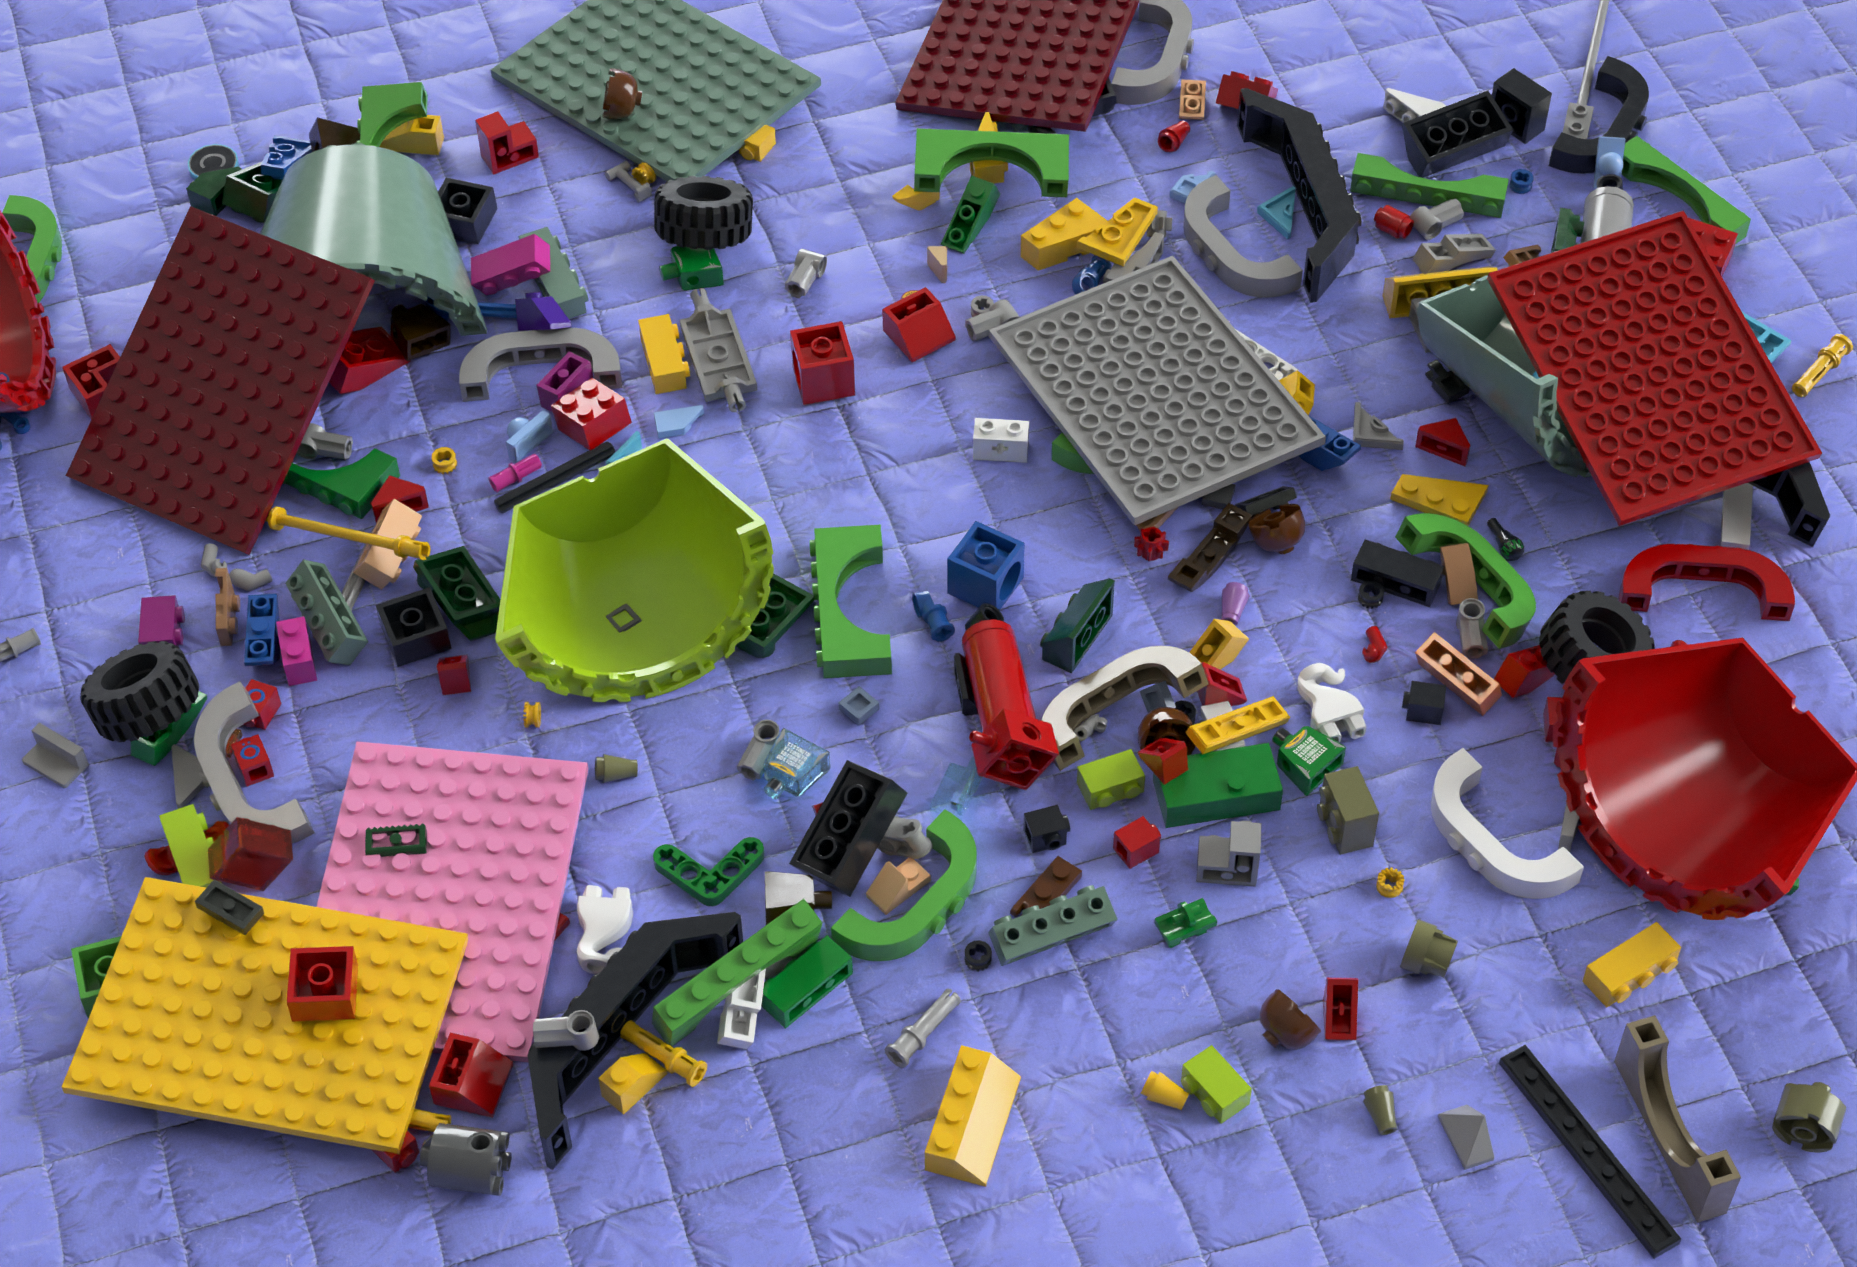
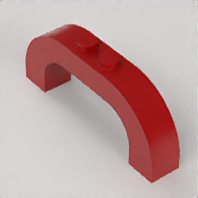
M1662 544L1650 547L1637 554L1629 562L1624 572L1619 592V602L1628 604L1632 607V611L1647 612L1652 597V585L1660 580L1687 579L1732 582L1747 587L1756 595L1760 604L1761 619L1790 621L1795 606L1792 583L1786 573L1775 562L1757 552L1735 547L1693 544Z

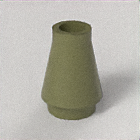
M607 754L595 758L596 780H602L605 783L637 777V759L631 760Z
M1386 1085L1375 1086L1366 1090L1363 1103L1376 1124L1379 1134L1387 1135L1397 1131L1393 1092L1389 1091Z

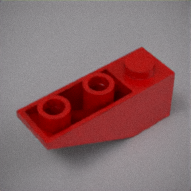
M1540 645L1509 653L1494 677V680L1512 698L1532 692L1555 675L1554 672L1551 673L1547 668V661L1542 658V648H1540Z

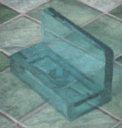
M974 756L971 757L967 767L954 763L949 764L930 804V811L940 814L946 809L961 821L963 820L982 779V776H978Z

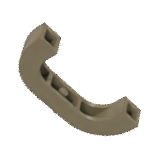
M1150 646L1129 652L1064 689L1050 702L1041 720L1052 724L1059 755L1054 759L1053 763L1061 771L1085 757L1074 730L1091 715L1098 713L1137 689L1166 681L1167 685L1175 688L1183 698H1186L1207 686L1208 681L1202 664L1191 653L1172 646Z

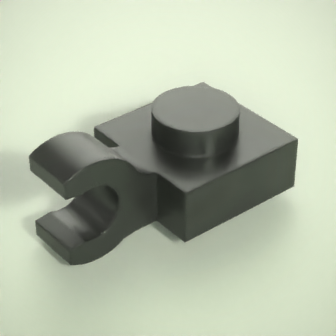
M1438 360L1428 363L1427 366L1431 370L1426 372L1425 375L1432 382L1431 387L1447 404L1469 393L1470 388L1452 371L1447 372Z

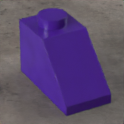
M541 292L525 293V298L515 299L518 331L571 327V321L552 296L541 297Z

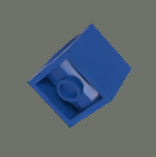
M975 521L947 558V594L978 608L983 603H988L1000 611L1024 578L1025 543Z

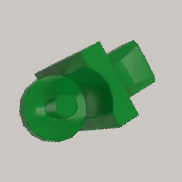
M1203 898L1189 904L1183 901L1177 905V909L1156 917L1154 920V924L1170 948L1179 945L1182 940L1194 935L1200 936L1207 933L1208 929L1217 926V919L1211 914Z

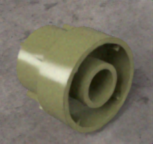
M1418 919L1400 968L1418 975L1421 972L1426 975L1429 973L1444 978L1458 941L1443 934V931L1436 929V925Z

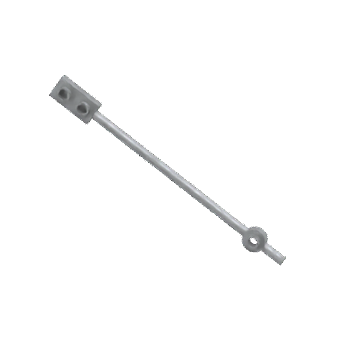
M1610 0L1599 1L1577 104L1569 102L1563 133L1581 139H1587L1594 107L1587 106Z

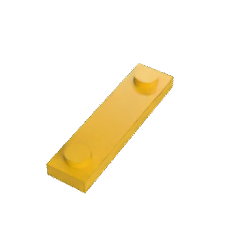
M1272 696L1189 726L1186 734L1203 755L1284 725L1288 722L1290 716L1275 697Z

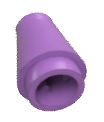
M1238 582L1226 584V587L1222 590L1221 620L1231 621L1234 625L1238 624V620L1250 597L1247 586Z

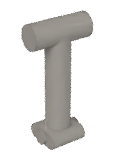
M627 161L605 172L608 181L618 177L635 192L634 196L638 203L652 196V189L648 182L641 185L627 173V171L631 170V166Z

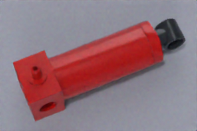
M983 603L966 622V631L962 637V648L982 733L975 730L972 731L969 739L973 742L971 746L978 776L1027 790L1059 755L1052 724L1036 719L1014 630L1011 625L1004 622V617L999 609L991 604Z

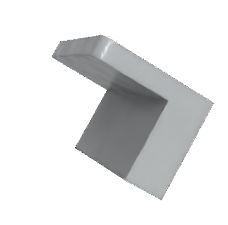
M38 723L31 730L37 744L22 758L23 764L59 786L67 788L89 765L84 750L55 731Z

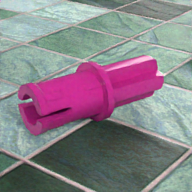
M532 454L515 464H508L506 469L488 477L489 483L497 493L515 482H522L521 478L540 469L542 463L536 454Z

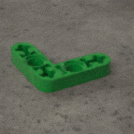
M755 837L741 840L710 871L670 844L657 847L653 853L655 869L706 906H716L723 902L764 860L763 843ZM754 849L756 850V854L749 853L746 856V850L752 852ZM664 857L665 859H668L672 857V862H670L669 860H665L664 862H662L661 858ZM727 867H736L739 870L738 874L732 877L724 875L723 871ZM687 870H692L697 873V876L692 880H685L681 877V874ZM716 888V893L709 892L708 894H706V889L712 891Z

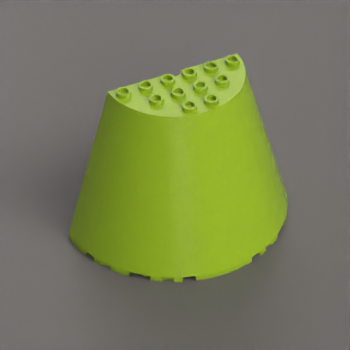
M668 438L598 468V475L593 479L580 476L513 507L495 640L503 654L515 668L519 667L523 670L526 677L530 680L545 684L548 690L564 696L570 693L591 697L592 702H606L611 699H616L619 702L631 701L630 697L645 695V698L648 699L674 691L715 669L714 663L723 656L727 659L735 651L736 644L744 641L751 633L750 626L760 609H764L771 590L769 583L774 572L772 564V554L774 553L771 537L764 519ZM627 603L642 621L630 629L619 633L606 618V615ZM626 610L612 617L620 627L634 620Z

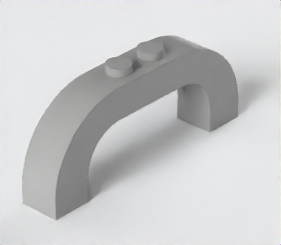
M1140 0L1138 21L1158 24L1169 32V36L1162 57L1155 66L1145 70L1117 67L1111 83L1116 94L1117 103L1128 105L1150 103L1163 98L1177 85L1182 70H1186L1188 66L1189 55L1187 54H1192L1194 39H1191L1192 15L1182 0Z
M1217 175L1202 181L1192 189L1185 202L1184 234L1193 252L1204 260L1207 268L1213 271L1223 283L1235 291L1254 297H1277L1301 288L1303 270L1288 254L1270 262L1250 261L1241 256L1211 223L1209 218L1229 209L1230 189Z
M581 328L532 330L495 335L477 344L465 356L459 372L463 402L489 400V384L492 377L506 367L559 362L568 352H572L590 361L594 379L610 389L622 388L619 357L614 346L606 338L598 333Z
M239 681L218 693L206 705L198 719L194 733V747L203 769L198 773L206 788L210 786L214 793L209 797L217 811L222 810L241 835L253 842L269 846H281L298 842L315 832L304 809L296 798L271 810H258L249 806L227 759L226 745L231 734L240 725L259 716L248 691Z

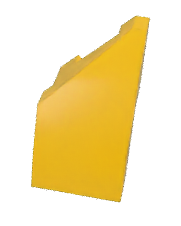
M907 184L892 195V198L898 203L920 211L938 201L940 192L914 191Z

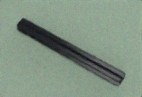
M604 442L593 450H589L494 500L496 509L500 513H505L515 505L531 499L603 462L615 453L613 445L609 442Z

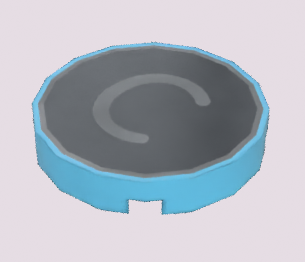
M221 144L203 146L197 149L188 160L190 176L194 179L205 172L240 167L237 153L232 148Z

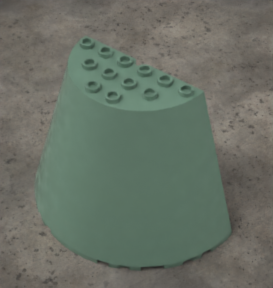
M362 143L340 146L329 145L326 148L305 155L292 164L283 177L260 234L368 276L375 280L374 284H381L385 288L395 289L396 285L406 287V293L420 299L427 300V296L434 300L435 307L449 312V318L453 321L461 336L487 334L485 321L435 182L423 166L396 151Z
M1488 275L1477 279L1471 285L1464 284L1419 302L1417 308L1419 330L1426 347L1553 468L1573 477L1578 475L1583 477L1592 476L1557 411L1558 377L1548 374L1536 379L1532 376L1536 370L1487 280Z

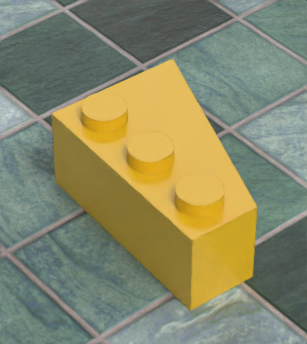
M1075 198L1021 235L1020 257L1039 271L1066 262L1070 256L1079 253L1082 256L1087 255L1089 252L1077 248V241L1083 236H1089L1094 232L1096 226L1100 223L1103 225L1107 220L1081 200Z

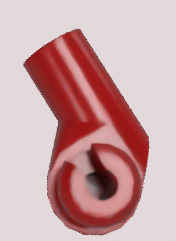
M1371 626L1365 632L1371 644H1368L1367 649L1363 648L1362 655L1367 662L1375 663L1382 658L1388 647L1378 626Z

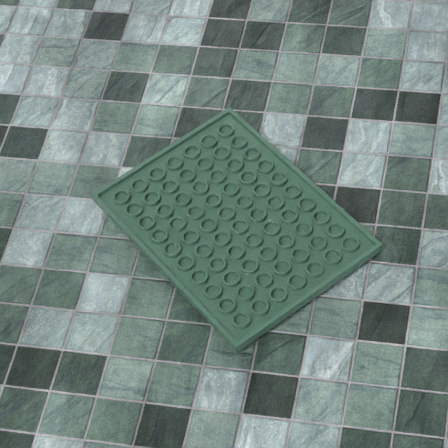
M587 0L491 69L492 78L638 165L642 162L647 163L654 170L655 174L665 181H674L680 177L705 176L744 146L745 140L764 125H771L821 86V78L682 0ZM610 68L623 70L631 74L637 81L638 91H642L640 106L635 105L632 114L623 119L602 117L603 112L608 111L603 109L606 83L609 81V77L613 76L608 75Z

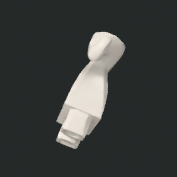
M1312 664L1304 668L1298 676V692L1312 708L1311 728L1337 742H1341L1342 735L1340 732L1348 731L1353 739L1363 737L1366 732V724L1363 719L1364 708L1359 700L1346 691L1318 685L1321 682L1331 685L1342 683L1345 678V670L1343 668L1339 669L1337 673L1326 664Z
M587 885L583 896H578V919L584 934L577 946V959L581 968L590 974H599L607 966L611 955L622 949L612 948L606 954L597 953L599 950L622 938L631 927L633 909L629 888L617 887L613 890L612 898L602 897V888L599 886Z

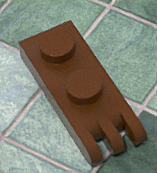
M1057 856L1016 902L1010 914L1017 917L1022 910L1038 905L1042 909L1050 906L1049 901L1067 895L1081 879L1082 870Z

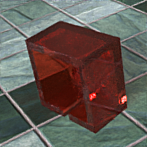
M236 817L225 829L224 835H220L208 848L210 879L264 891L293 860L291 830L252 821L247 818Z

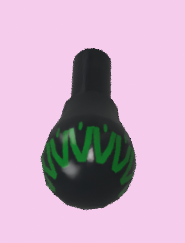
M1496 518L1488 520L1487 526L1496 536L1502 557L1509 561L1518 560L1524 553L1522 540L1512 535L1509 531L1504 530Z

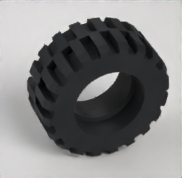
M688 176V178L680 177L674 181H666L655 192L654 229L662 240H666L669 244H676L678 247L712 250L713 248L725 249L728 246H737L738 243H743L752 232V194L741 183L737 184L733 180H724L720 177Z
M1580 591L1568 595L1544 623L1540 631L1539 645L1542 648V658L1547 661V668L1551 673L1554 672L1557 676L1556 679L1563 684L1578 661L1583 658L1655 649L1654 639L1650 637L1651 631L1649 627L1642 623L1643 618L1638 613L1635 614L1631 610L1632 607L1628 604H1622L1618 601V598L1612 595L1605 596L1604 592L1595 591L1591 593V591Z
M152 641L145 645H135L134 648L129 650L125 649L119 652L120 654L105 660L103 665H99L93 670L92 675H88L80 693L81 703L97 732L103 738L110 741L125 742L126 740L135 741L143 736L154 735V732L162 731L170 723L178 721L183 713H187L191 709V704L195 703L199 692V683L185 655L178 646L166 641H160L159 643Z

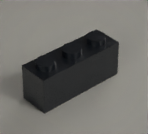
M1365 539L1353 562L1351 581L1360 584L1371 580L1376 581L1383 586L1386 593L1430 607L1441 585L1444 566Z

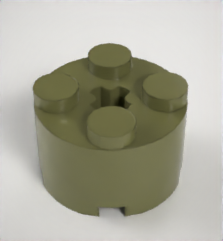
M1814 1082L1812 1085L1787 1083L1784 1086L1776 1110L1772 1129L1778 1138L1791 1145L1793 1140L1803 1144L1802 1150L1815 1153L1827 1152L1832 1149L1833 1144L1838 1139L1846 1106L1838 1097L1831 1093V1088L1824 1083Z

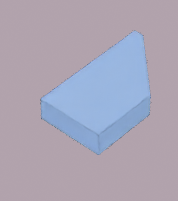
M1208 171L1206 175L1194 176L1193 174L1183 175L1170 190L1169 197L1185 204L1192 189L1202 181L1215 176L1216 172Z
M703 405L654 412L658 438L686 434L690 430L691 424L698 417L704 415Z

